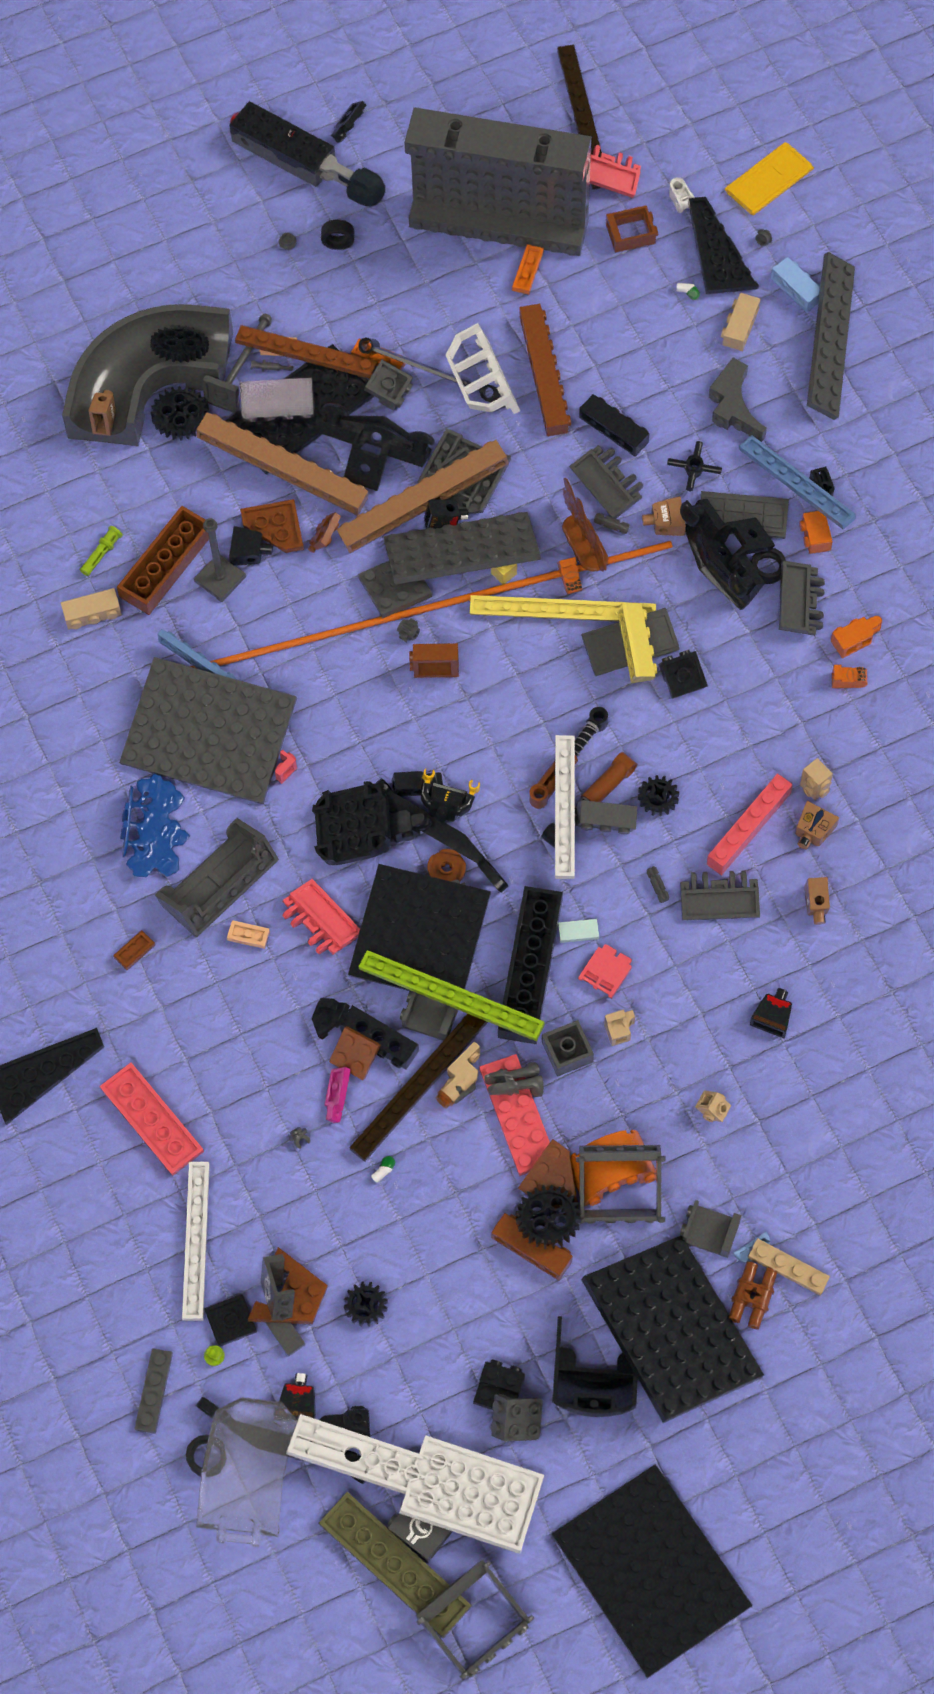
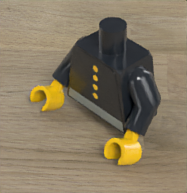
M425 769L422 775L425 782L422 783L421 801L428 808L429 816L435 817L438 822L446 820L453 822L458 816H462L470 811L475 799L474 794L480 791V782L474 788L471 787L473 780H470L468 794L467 791L433 782L430 784L435 771L432 770L431 776H428Z

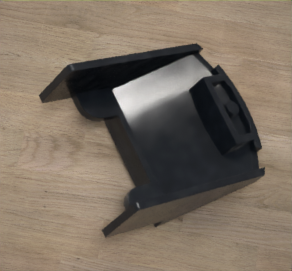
M558 1316L552 1402L569 1412L590 1417L616 1416L636 1409L638 1378L624 1354L622 1353L618 1357L617 1370L575 1367L576 1354L570 1348L560 1347L562 1316Z

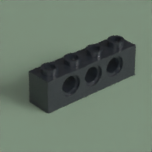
M353 1005L349 1009L344 1023L340 1025L341 1033L346 1026L355 1031L360 1026H364L367 1029L364 1032H359L360 1034L372 1040L376 1036L383 1037L382 1041L377 1042L381 1046L376 1055L380 1058L386 1057L391 1060V1063L397 1068L402 1067L407 1070L419 1052V1044ZM392 1046H398L400 1048L396 1052L390 1050Z

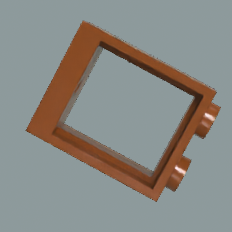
M647 205L606 214V227L615 253L656 243L658 229L657 226H653V214L651 211H648ZM643 220L647 231L646 234L621 239L618 225Z
M458 643L413 644V651H409L410 671H414V678L459 677Z

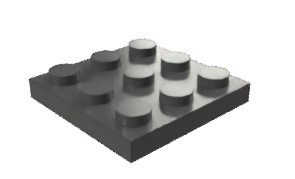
M389 561L358 574L360 582L382 619L432 597V592L425 580L395 585Z

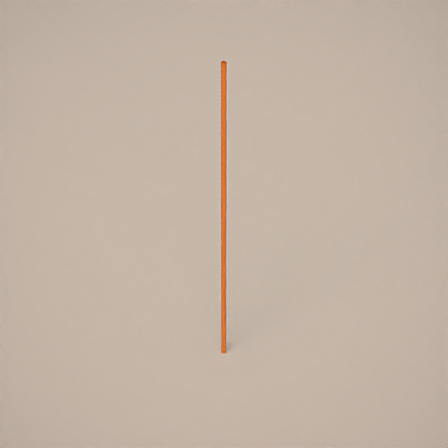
M667 541L608 557V564L672 548V543ZM580 564L577 565L578 572L586 570ZM552 571L403 610L383 619L380 616L210 662L223 666L470 601L471 595L490 596L561 577L560 571Z

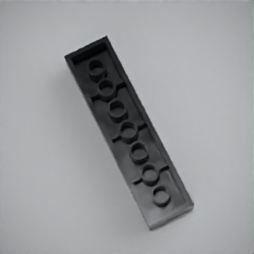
M524 886L502 1005L541 1020L562 907L563 892ZM498 1026V1038L537 1044L534 1040Z

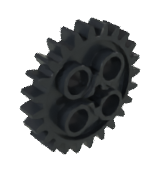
M180 325L177 328L170 326V329L164 327V330L158 329V332H154V335H151L150 348L154 355H159V358L165 357V361L172 359V362L179 360L182 363L185 360L189 363V360L196 361V358L202 359V356H206L209 349L208 337H205V333H200V330L194 331L193 327L187 329V326L181 328Z
M179 386L176 391L171 387L170 393L164 390L165 395L159 394L160 400L155 399V405L151 406V417L155 429H159L160 434L165 433L166 438L172 435L173 440L177 436H179L180 441L183 439V436H186L187 439H189L190 434L196 436L195 431H197L207 412L210 413L205 397H201V392L195 394L194 388L188 391L187 386L184 390H181Z
M542 1185V1191L535 1187L534 1194L529 1191L527 1192L528 1199L525 1197L521 1198L523 1204L517 1205L519 1211H516V1225H519L518 1231L523 1232V1239L529 1237V1244L536 1241V1247H539L542 1243L544 1244V1249L547 1248L548 1244H551L552 1248L555 1249V1243L562 1247L563 1240L569 1243L570 1236H576L575 1230L580 1229L578 1223H581V1209H578L579 1203L574 1202V1195L568 1197V1190L561 1193V1187L554 1191L553 1185L550 1186L549 1190H546L545 1186ZM555 1204L561 1205L560 1208H553L552 1206ZM535 1207L541 1208L540 1211H533L532 1209ZM559 1222L565 1224L562 1227L556 1226V1224ZM541 1225L545 1228L542 1230H538L535 1227Z

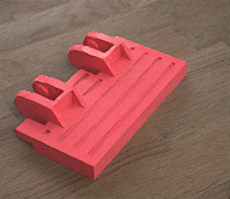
M596 145L593 155H591L590 184L633 198L636 193L641 166L634 164L633 168H631L633 160L631 156H628L625 166L620 165L623 153L618 152L617 157L601 153L600 157H598L600 146Z
M313 879L291 892L282 901L287 907L291 906L282 915L285 920L297 912L300 914L291 921L290 924L293 928L303 923L312 934L320 930L308 940L310 946H313L322 939L325 940L315 950L318 954L328 949L334 955L359 936L360 928Z

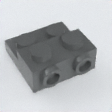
M381 359L364 390L379 398V403L394 411L396 406L398 408L401 407L404 401L402 397L404 393L408 394L413 386L411 384L413 377Z

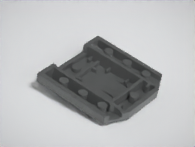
M446 428L418 483L423 478H429L438 471V465L465 446L470 451H477L482 446L463 438V435ZM505 454L507 456L508 462L510 463L511 456ZM508 465L485 477L460 496L455 494L446 500H456L458 509L467 508L468 513H483Z

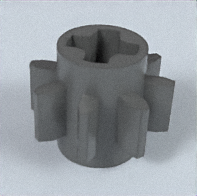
M412 618L402 620L397 628V632L400 635L399 638L405 642L408 640L414 641L420 632L417 625L418 622Z

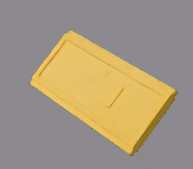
M784 142L725 187V191L748 213L754 216L810 173L814 167L789 143Z

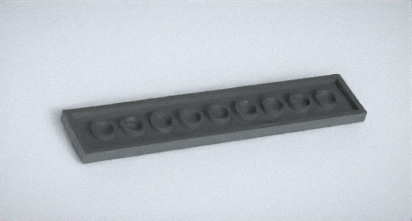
M827 252L823 258L807 406L835 420L839 418L855 266Z

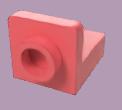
M284 750L280 751V757L283 762L279 763L275 769L276 780L281 784L297 769L295 756L290 752L286 753Z

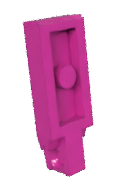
M347 1067L331 1069L324 1106L327 1107L326 1120L333 1123H340L342 1117L341 1111L346 1099L351 1070Z

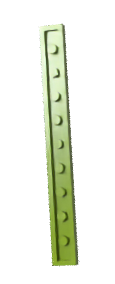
M368 950L359 965V970L536 1042L545 1025V1022Z

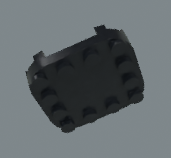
M366 781L362 786L332 793L327 790L322 792L323 796L318 799L316 805L313 804L312 812L315 814L317 846L314 847L316 853L328 865H342L373 858L389 850L391 840L389 802L387 794L378 785L373 784L371 781Z

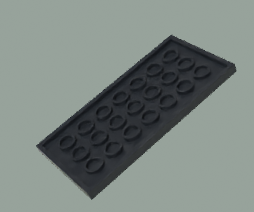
M333 344L327 347L330 349L338 350ZM306 362L225 421L233 422L237 427L249 430L255 436L263 437L275 446L280 445L286 451L293 454L299 452L322 435L319 433L320 427L328 412L322 408L324 404L329 402L341 404L347 408L348 415H350L375 396L364 390L368 383L365 377Z

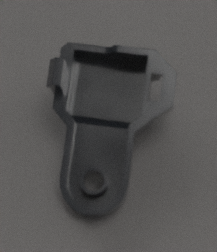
M352 1406L344 1414L325 1415L320 1418V1421L370 1437L369 1410L364 1406Z

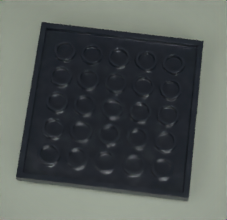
M378 864L348 976L411 991L359 970V965L368 950L465 989L491 891Z

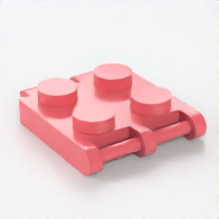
M605 944L603 948H597L578 979L593 985V988L596 990L600 989L612 999L631 971L632 966L630 964L632 959L622 953L615 957L617 950Z

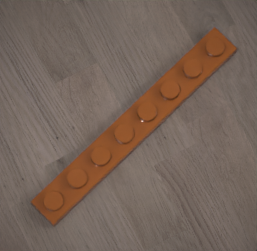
M243 325L240 326L235 338V343L369 379L377 366L376 360Z

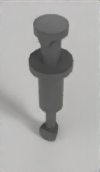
M251 360V369L253 367L262 368V372H264V369L276 371L281 369L291 371L293 369V366H281L278 363L265 362V360H263V363Z

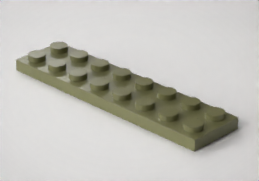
M348 1492L319 1522L322 1528L416 1614L450 1586ZM460 1595L428 1623L444 1639L472 1605Z

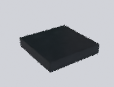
M243 1294L204 1308L219 1347L257 1333L254 1323L248 1322L250 1312Z

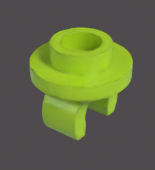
M213 1345L205 1350L204 1359L208 1365L218 1366L224 1361L225 1354L221 1347Z

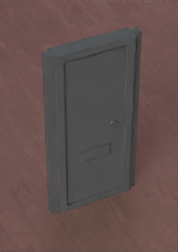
M701 491V499L709 500L724 523L756 517L770 538H786L789 499Z
M666 608L646 613L647 620H645V624L650 629L649 645H652L654 650L652 659L680 650ZM619 622L581 634L595 677L628 666Z

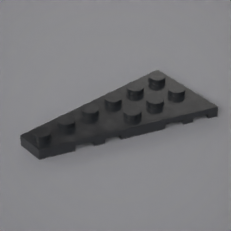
M706 197L689 198L688 206L706 294L758 289L757 281H754L751 271L742 261V256L730 236L726 234L723 224L717 219L716 213Z
M97 1028L0 1065V1112L5 1125L104 1048Z

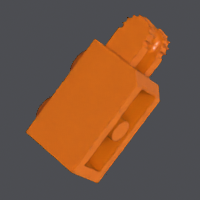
M874 616L867 620L865 617L856 618L848 625L838 627L833 631L831 643L842 659L871 644L873 634L881 629L882 618L879 616Z

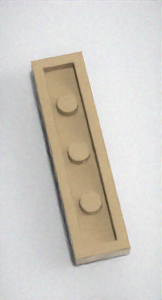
M758 1238L747 1257L766 1268L776 1270L781 1276L818 1295L822 1294L830 1278L829 1275Z

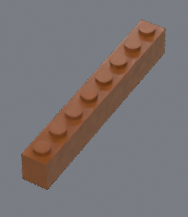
M541 304L519 307V317L546 435L548 437L568 433V426H571L570 415H566V410H568L567 402L562 398L564 389L563 385H559L558 381L560 380L559 369L556 370L555 368L557 359L556 355H552L551 351L553 350L552 339L549 340L548 338L550 329L549 325H545L547 320L546 312L542 310Z

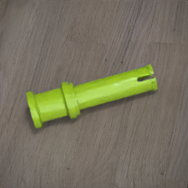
M111 525L108 527V532L99 539V545L79 569L84 575L90 576L107 551L114 548L115 542L123 536L121 531Z

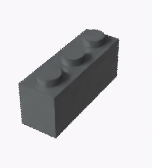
M581 800L577 803L575 826H581L582 830L599 828L601 832L617 830L619 834H630V832L636 829L637 806Z

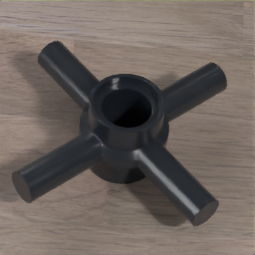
M701 441L696 442L694 454L689 456L687 461L668 458L667 461L669 466L685 468L689 476L686 486L687 491H693L695 479L702 472L721 475L722 467L704 464L700 456L703 446Z

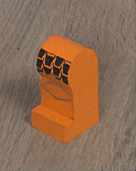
M575 557L557 562L567 594L582 591Z
M833 666L832 688H863L867 686L866 668Z

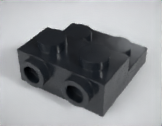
M690 650L680 652L679 657L673 658L671 655L662 658V662L658 664L672 699L708 687L696 651L690 652Z
M497 1360L486 1361L473 1404L493 1410L492 1405L495 1394L518 1399L525 1379V1373H522V1369L516 1366H510V1369L503 1367V1363Z

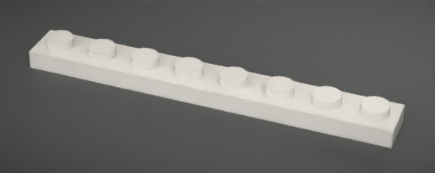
M555 735V879H574L575 736Z
M189 1162L183 1321H203L209 1162Z

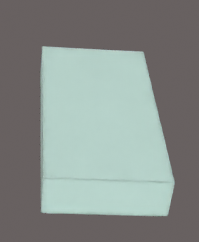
M597 919L558 923L560 943L599 939Z

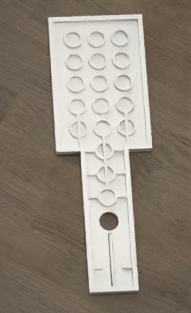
M300 1414L287 1450V1455L405 1494L400 1514L518 1554L521 1552L544 1478L543 1474L426 1435L418 1454ZM350 1448H356L359 1450L361 1457L356 1462H350L345 1458V1451Z

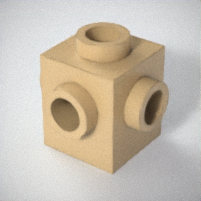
M704 1090L695 1108L703 1114L705 1120L709 1122H723L731 1105L725 1100L726 1097L724 1095Z

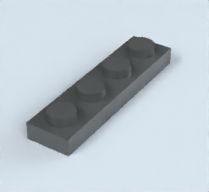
M152 1348L134 1428L136 1431L156 1434L173 1356L171 1351Z

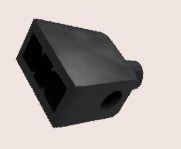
M234 526L229 560L232 565L259 564L262 554L272 555L273 544L263 543V534L261 532Z

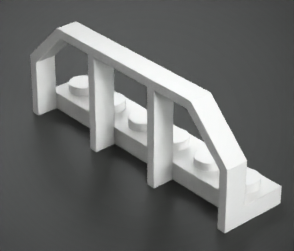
M476 323L456 334L446 353V358L469 408L493 412L506 406L507 410L511 408L514 414L520 412L493 349L480 325ZM476 334L478 338L475 341L480 349L483 348V350L454 365L453 358L461 342ZM483 359L485 361L488 360L486 365L490 373L464 387L458 373ZM493 381L496 385L499 384L497 389L501 398L489 404L470 401L468 396L470 393Z

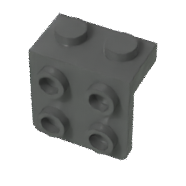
M495 1394L492 1405L491 1436L502 1441L539 1439L543 1401L539 1398L512 1399L502 1394Z

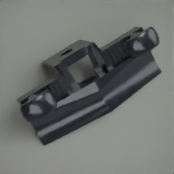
M334 402L326 403L322 407L328 412L322 421L319 433L352 444L344 477L349 479L351 483L362 485L375 491L379 489L388 456L423 467L432 451L428 445L435 444V440L431 435L421 431L408 433L386 416H348L347 408ZM372 433H379L381 440H375ZM367 443L381 448L380 455L362 450L361 447ZM362 464L368 465L369 468H370V471H369V472H364V471L361 469V465H362Z
M708 499L698 500L695 505H691L686 500L680 507V514L686 522L685 533L699 571L734 605L743 610L765 584L746 555L772 550L775 546L774 542L756 517L724 523ZM731 532H733L741 544V547L733 555L725 545Z

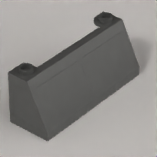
M238 818L227 828L226 835L228 839L175 889L171 886H164L155 894L162 907L196 937L209 927L279 860L265 835Z

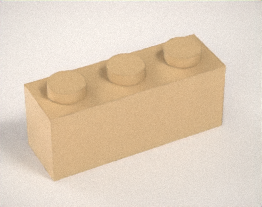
M740 293L738 299H734L732 305L733 313H729L726 321L728 326L727 328L724 327L721 333L724 346L740 351L744 350L759 311L760 298Z
M114 588L60 602L68 630L79 629L88 624H97L107 619L112 620L122 615Z

